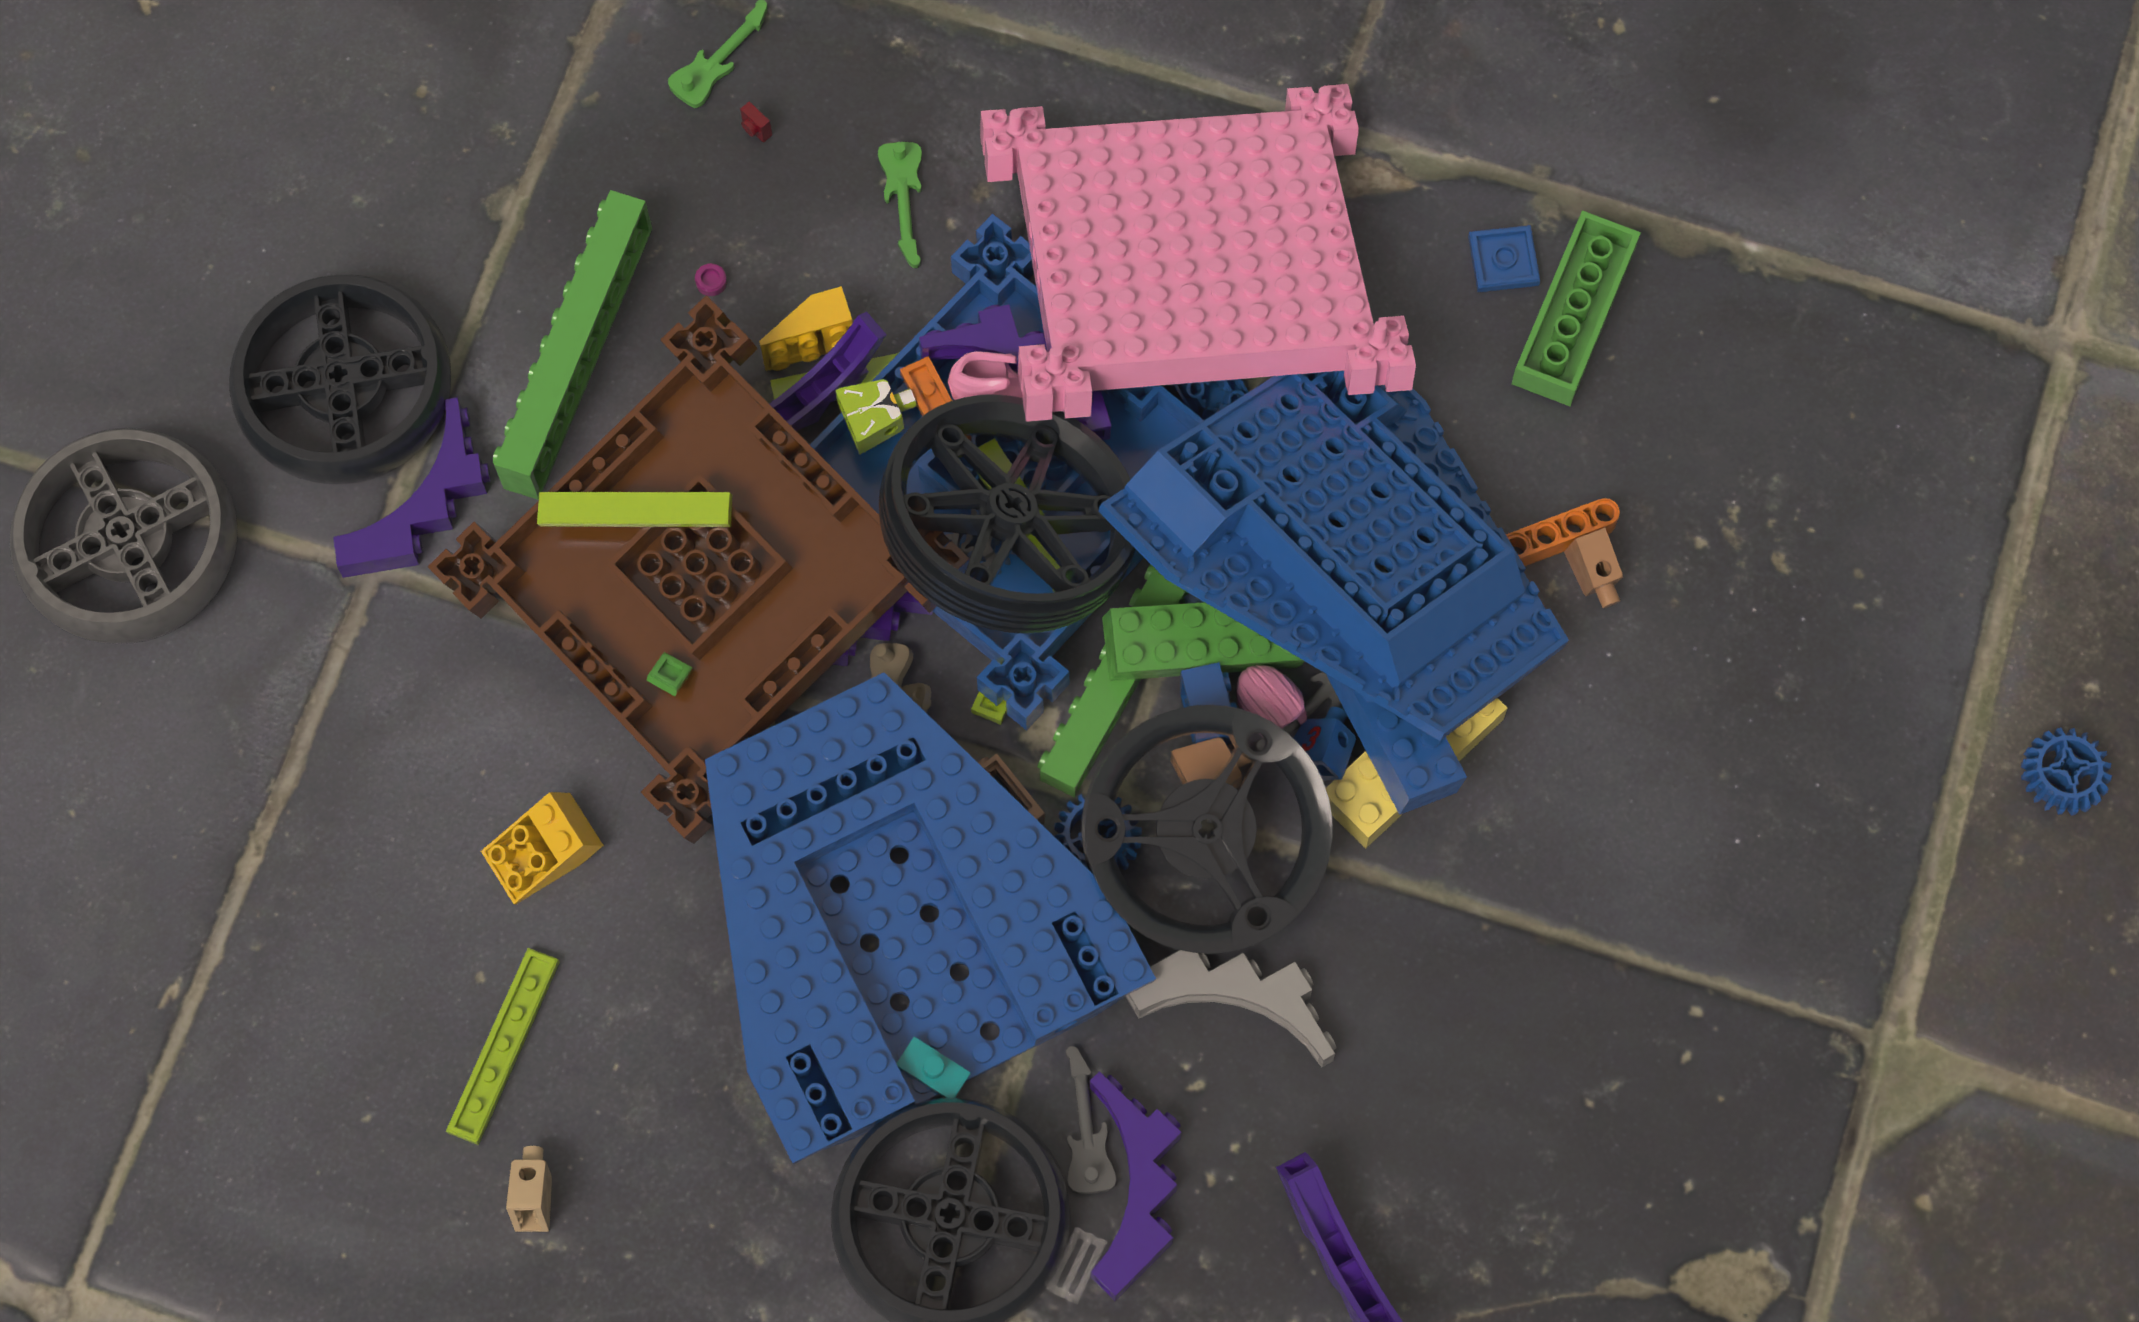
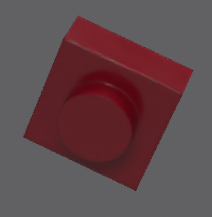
M750 101L740 108L742 116L741 125L751 137L756 135L764 143L772 136L770 120Z

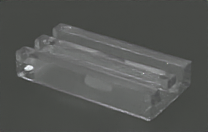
M1075 1227L1066 1246L1060 1266L1047 1286V1291L1078 1305L1090 1280L1091 1271L1097 1265L1107 1241ZM1080 1238L1084 1242L1061 1289L1057 1287V1284ZM1090 1244L1096 1246V1249L1075 1293L1072 1294L1068 1291Z

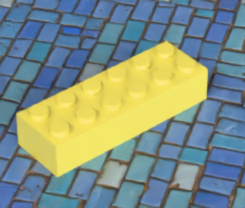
M1498 698L1446 736L1458 761L1504 720L1507 707ZM1366 751L1345 770L1342 780H1334L1326 787L1332 816L1365 849L1401 816Z

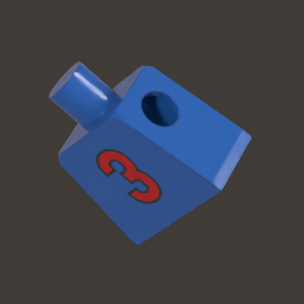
M1330 707L1325 718L1307 719L1293 738L1309 755L1317 767L1322 780H1342L1356 741L1355 735L1344 725L1348 717L1346 712L1338 707Z

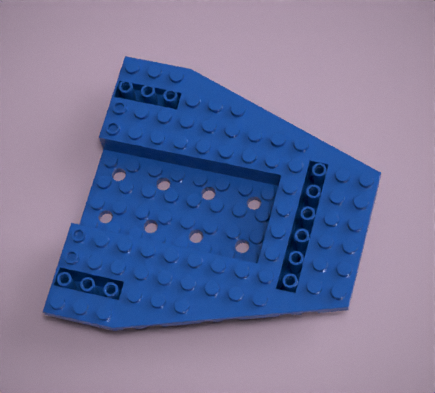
M1344 371L1273 376L1159 449L1126 484L1125 488L1101 503L1098 510L1166 580L1439 741L1562 650L1569 641L1551 609H1545L1539 599L1538 593L1540 591L1534 581L1529 582L1524 573L1526 568L1502 527L1497 528L1490 517L1491 509L1487 502H1481L1476 493L1478 487L1454 448L1450 449L1442 436L1444 430L1439 422L1434 423L1429 415L1431 409L1426 400L1413 388L1407 391L1386 392L1385 385H1376L1374 393L1348 395ZM1238 431H1246L1252 438L1243 437ZM1283 475H1291L1297 482H1290ZM1329 520H1337L1341 523L1342 527L1333 526ZM1375 565H1383L1389 573L1379 571Z
M884 672L705 759L747 1073L793 1165L823 1149L842 1144L869 1132L883 1119L905 1107L940 1096L929 1087L900 1070L896 1064L913 1037L918 1038L971 1072L967 1079L969 1081L1095 1017L1123 999L1126 995L1156 980L1127 922L1109 904L1101 892L1093 873ZM897 847L906 849L909 853L908 860L903 864L894 863L890 859V853L893 849ZM834 878H846L850 883L849 889L842 894L833 892L830 884ZM928 905L934 906L939 912L937 920L931 923L923 921L919 914L921 909ZM867 935L877 937L880 942L878 949L874 952L864 951L860 946V941L863 937ZM963 964L968 968L969 976L964 981H955L950 976V969L954 965ZM896 994H904L910 1001L908 1008L901 1012L895 1011L890 1005L891 998ZM993 1023L999 1028L1000 1033L995 1040H985L981 1036L980 1028L984 1024Z

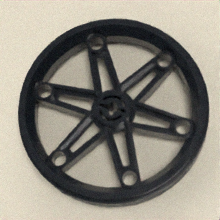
M977 395L953 400L934 408L916 421L900 438L892 451L882 477L879 490L880 526L886 547L897 568L907 581L931 603L945 612L976 626L1008 633H1040L1069 626L1092 613L1114 593L1121 583L1136 550L1098 512L1101 503L1123 490L1130 481L1129 475L1119 458L1097 434L1075 418H1065L1062 411L1052 412V420L1026 422L1023 398ZM966 436H999L1025 442V445L1006 474ZM932 449L934 456L942 462L961 490L907 494L908 475L918 459L928 450ZM1052 455L1074 469L1090 485L1097 496L1040 490ZM963 457L987 482L991 489H984L959 458ZM1029 459L1037 462L1038 465L1028 490L1019 484H1015ZM976 509L979 511V515L934 513V510ZM1039 510L1083 512L1084 515L1043 516L1040 515ZM918 529L978 536L965 573H962L940 557L926 543ZM1110 530V547L1107 559L1091 577H1088L1087 572L1080 567L1058 536L1059 534L1092 531L1107 532ZM1029 535L1035 536L1060 568L1056 569L1027 537ZM989 536H992L1004 543L989 568L981 565L980 561ZM1013 552L1055 592L1022 593L991 585L1009 555Z

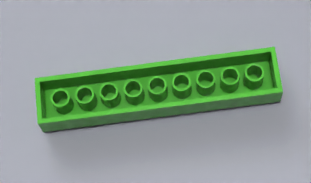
M610 190L607 199H603L599 204L595 227L591 226L588 230L585 251L577 256L574 266L576 271L572 281L568 280L564 287L563 303L553 313L551 320L552 329L549 336L545 335L541 341V355L538 362H534L530 367L527 388L519 393L516 407L518 408L514 418L508 420L504 432L505 440L502 446L496 448L493 455V464L503 489L539 500V492H543L652 231L646 201Z

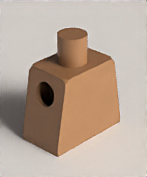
M1606 528L1576 538L1564 553L1583 594L1589 596L1596 593L1602 608L1619 603L1621 600L1614 585L1623 578Z
M1217 737L1171 751L1170 762L1182 784L1198 779H1214L1226 765L1235 748L1229 751L1223 738ZM1241 755L1226 783L1237 789L1242 782V774L1239 768L1252 762V760Z

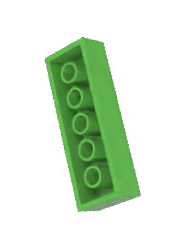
M1582 210L1515 368L1512 385L1571 406L1636 250L1641 232Z
M1205 602L1110 608L1102 617L1109 681L1181 676V670L1218 662L1220 663L1222 673L1243 672L1246 668L1256 665L1271 666L1276 669L1298 668L1305 662Z

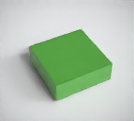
M664 652L648 674L647 681L676 696L691 674L693 667Z

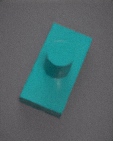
M913 1037L896 1063L900 1070L944 1098H956L971 1075V1072L916 1037Z

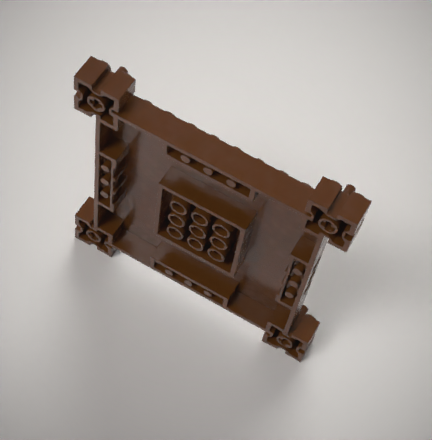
M707 295L688 312L693 321L686 328L678 322L660 339L680 363L548 492H730L732 494L731 527L539 526L537 524L538 501L498 541L484 528L473 522L456 538L461 547L454 554L445 549L427 566L443 584L454 591L453 594L480 619L499 602L494 595L495 592L504 599L671 775L667 779L659 773L641 793L664 815L669 816L673 812L667 821L684 839L693 844L713 826L707 820L712 814L705 759L766 730L907 591L929 613L937 607L920 594L897 568L884 542L879 514L730 365L734 360L741 366L758 348ZM918 529L926 543L940 557L962 573H965L969 558L943 532ZM664 652L693 667L691 674L676 696L647 681L648 674Z

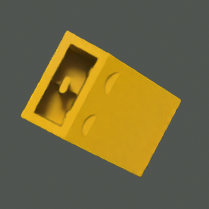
M842 286L810 295L759 341L765 371L772 369L779 371L786 369L790 364L796 362L817 360L836 345L853 323Z
M549 792L481 852L513 904H518L580 866L604 845L571 793Z

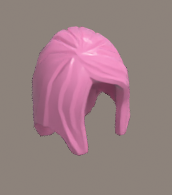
M966 353L953 364L949 374L948 384L952 398L957 400L977 395H1007L1023 398L1019 375L1009 365V363H1017V357L1010 353Z
M1265 665L1250 666L1238 677L1236 697L1240 709L1257 714L1273 722L1281 729L1296 719L1300 725L1307 720L1303 693L1290 678L1276 668Z

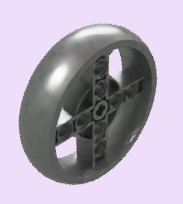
M130 428L107 430L85 436L63 447L45 461L23 489L15 508L10 531V550L14 570L20 586L29 601L43 616L63 630L88 640L103 643H134L153 639L179 628L194 618L210 603L224 583L234 558L237 542V521L233 501L226 483L213 465L194 448L174 437L159 432ZM125 461H153L172 466L188 475L191 479L152 498L138 490L117 489L105 466ZM103 480L100 486L91 488L94 482ZM78 481L89 504L82 511L78 519L75 538L39 556L41 532L49 512L62 494ZM188 502L185 508L176 510L180 503ZM116 506L113 512L104 514L108 507ZM210 515L209 537L200 560L189 576L171 592L159 567L169 554L172 544V533ZM155 516L159 517L156 523L147 525L149 519ZM126 532L127 536L121 538L120 534ZM101 546L96 554L89 555L92 548ZM144 557L139 565L131 566L136 558ZM72 561L68 568L60 570L64 562ZM95 573L107 580L131 582L143 607L124 612H94L78 608L60 598L56 593ZM152 583H158L153 591L145 592L147 586Z

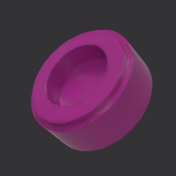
M710 263L701 266L697 270L695 283L697 289L703 295L716 296L726 288L727 278L722 267Z

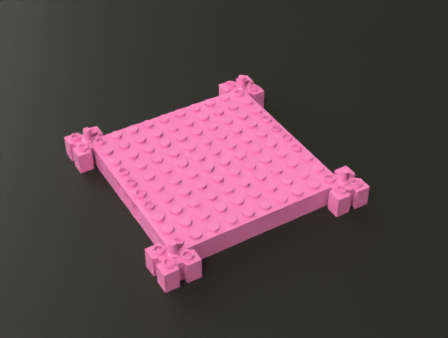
M1348 84L1323 86L1319 89V93H1314L1312 87L1287 88L1285 111L1051 129H1045L1046 124L1042 106L1013 109L1010 111V116H1007L1005 109L981 111L980 138L983 155H985L987 182L1012 180V173L1018 174L1047 347L1046 351L1045 344L1019 346L1018 375L1021 392H1023L1026 422L1052 420V412L1064 411L1065 418L1090 417L1092 391L1344 371L1348 395L1374 393L1376 385H1385L1386 392L1412 390L1416 362L1412 346L1407 345L1409 333L1405 317H1381L1375 324L1373 323L1334 156L1355 155L1359 127L1355 111H1351L1352 98Z

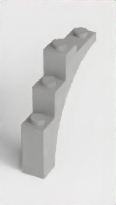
M1180 950L1150 967L1156 977L1154 982L1126 995L1138 1019L1162 1008L1185 1003L1216 1002L1240 1006L1262 1014L1286 1028L1307 1047L1321 1068L1334 1060L1335 1052L1333 1050L1336 1049V1044L1327 1031L1324 1033L1321 1031L1317 1024L1319 1017L1312 1004L1304 1003V1001L1311 998L1313 981L1305 968L1300 970L1296 962L1260 981L1259 978L1262 977V973L1253 959L1248 961L1244 953L1208 971L1207 969L1211 968L1204 953Z

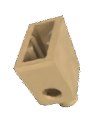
M539 1146L524 1147L522 1160H513L511 1162L506 1209L515 1232H549L552 1176L547 1162L543 1160L544 1149Z

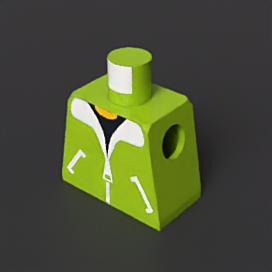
M885 379L835 390L837 403L859 455L901 432L904 429L901 412L917 407L911 389L893 395L888 381Z

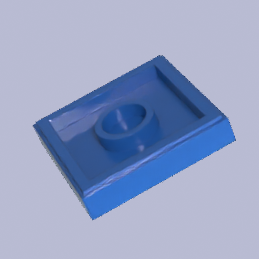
M1531 225L1469 232L1468 239L1477 292L1539 286L1540 276Z

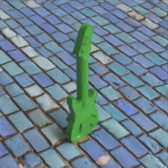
M758 0L755 3L756 7L745 17L746 21L709 59L704 58V50H699L695 60L690 65L677 70L668 78L669 88L676 97L693 108H698L706 102L713 85L719 79L731 73L735 68L733 62L721 65L722 62L754 30H760L767 12L765 0Z
M913 142L883 144L878 149V160L887 178L884 200L886 203H889L891 196L897 194L901 234L898 247L908 264L912 268H918L921 264V259L917 255L916 240L913 239L909 189H916L918 193L922 191L921 183L917 178L922 160V150L917 143Z

